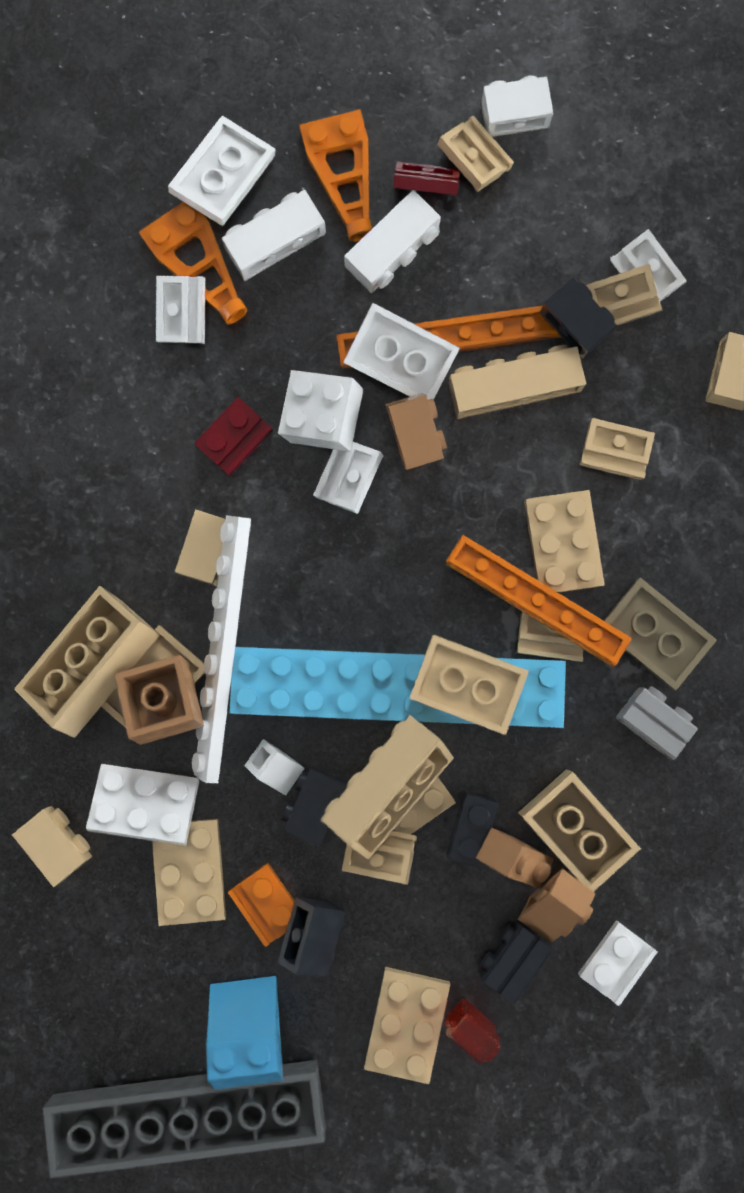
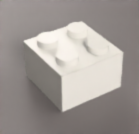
M291 370L278 434L294 444L351 452L363 388L353 378Z

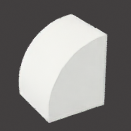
M264 739L244 765L258 780L284 795H287L305 769L286 753Z

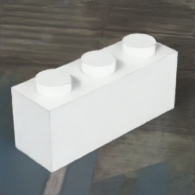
M303 190L298 194L296 192L288 194L282 199L281 204L272 209L266 208L259 211L253 217V220L243 226L241 224L233 226L226 232V236L222 237V241L227 253L244 281L326 234L325 221L306 190Z
M412 190L344 256L345 267L371 293L378 287L383 289L393 279V272L400 265L403 267L407 266L417 255L416 250L423 243L428 245L437 237L440 232L438 229L441 216Z

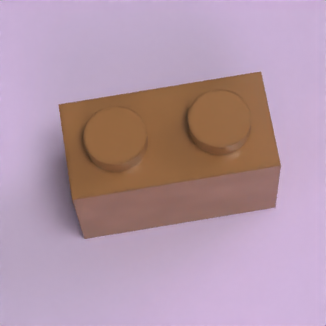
M421 393L385 404L401 461L406 470L444 459L442 450L447 449L442 430L436 431L433 419L438 417V413L433 399L428 400L427 395Z
M491 828L476 857L506 877L539 889L542 883L549 877L551 865L554 861L553 857L525 841L494 828Z
M562 869L544 883L540 889L538 888L530 895L518 920L551 944L560 936L567 937L575 925L578 923L583 925L589 919L593 912V908L590 905L596 893Z

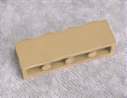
M559 345L548 350L549 353L536 355V352H527L517 356V360L505 362L504 359H496L487 362L486 367L474 369L473 366H464L454 371L455 374H450L448 383L457 419L581 392L586 385L578 347L568 348L567 345Z

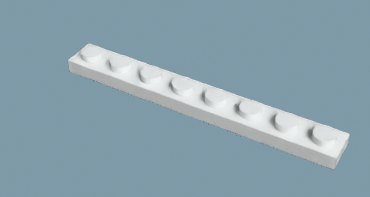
M226 516V520L220 530V538L223 544L221 555L216 563V572L219 577L217 588L212 596V605L215 608L214 617L208 628L210 649L204 661L206 682L205 687L202 688L200 693L204 727L196 729L198 746L197 753H194L192 758L194 776L205 783H218L251 524V519Z

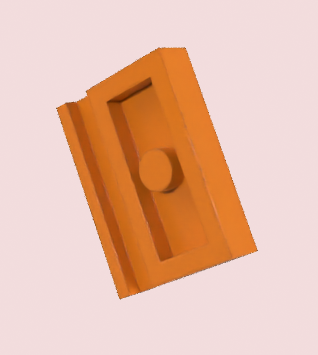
M267 863L228 891V894L265 947L286 933L294 905V899L272 867Z

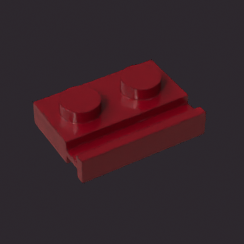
M397 162L393 188L457 195L460 170L457 168Z
M237 397L194 444L230 477L273 429Z

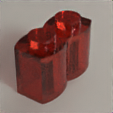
M462 998L445 1018L446 1035L478 1064H482L484 1061L490 1062L500 1050V1036L496 1033V1026L466 998Z

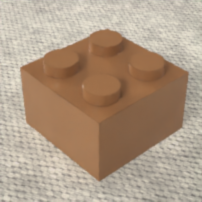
M177 655L115 673L128 739L141 745L204 727L190 663L182 656Z

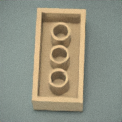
M99 586L14 690L52 728L75 738L116 689L115 673L132 669L160 634L122 600Z
M411 715L405 721H401L395 726L391 733L392 737L384 746L378 747L372 753L369 764L362 772L356 773L349 780L346 791L340 798H336L329 803L325 810V815L321 819L349 846L368 860L454 759L443 742Z

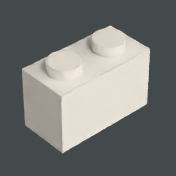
M527 76L520 81L507 83L505 81H495L483 87L481 105L485 128L491 136L549 128L553 116V108L547 77Z

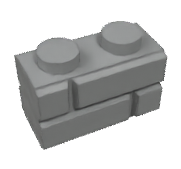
M650 686L648 690L645 687H639L618 713L616 719L665 757L674 760L697 731V727L690 723L693 717L678 706L674 710L664 703L667 697L654 687Z

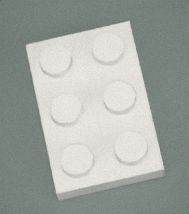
M221 116L168 185L169 193L223 226L275 157V148L224 116Z
M372 303L343 363L410 397L423 393L427 395L428 400H434L460 348Z
M101 764L86 829L91 832L186 846L199 779Z

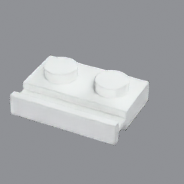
M649 229L625 246L618 254L610 258V261L619 273L650 264L660 302L686 283L684 276Z
M156 276V342L205 344L204 277Z
M355 442L352 443L351 452L333 449L313 495L317 499L327 501L330 504L358 514L383 454L380 451Z
M616 920L578 972V975L619 1006L655 957L657 951Z

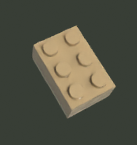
M567 769L518 812L571 874L593 892L641 849L580 779Z

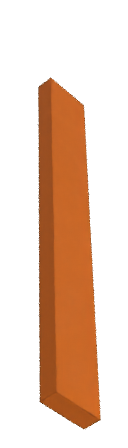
M542 306L414 324L459 347L458 352L561 338L540 314ZM358 332L337 335L341 369L351 367L343 363Z

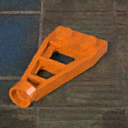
M360 109L299 125L307 159L343 221L351 242H359L373 229L369 219L368 136ZM351 149L354 152V169L350 172L334 174L326 162V155ZM357 182L360 200L345 204L338 191V186Z
M182 202L139 231L141 238L158 262L175 276L197 277L212 266L216 268L222 284L212 291H208L205 288V302L221 315L226 324L229 325L237 322L247 313L246 306L236 294L212 228L204 214ZM196 237L202 242L205 258L194 266H187L176 257L175 250Z

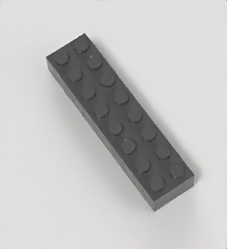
M318 1060L282 1064L283 1081L215 1090L208 1082V1074L53 1094L43 1107L50 1178L324 1143L326 1125Z

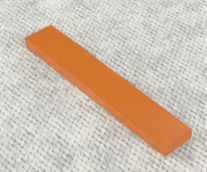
M462 535L445 562L452 569L612 667L616 666L632 639Z

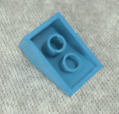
M276 976L210 984L207 1070L208 1082L215 1090L283 1081Z

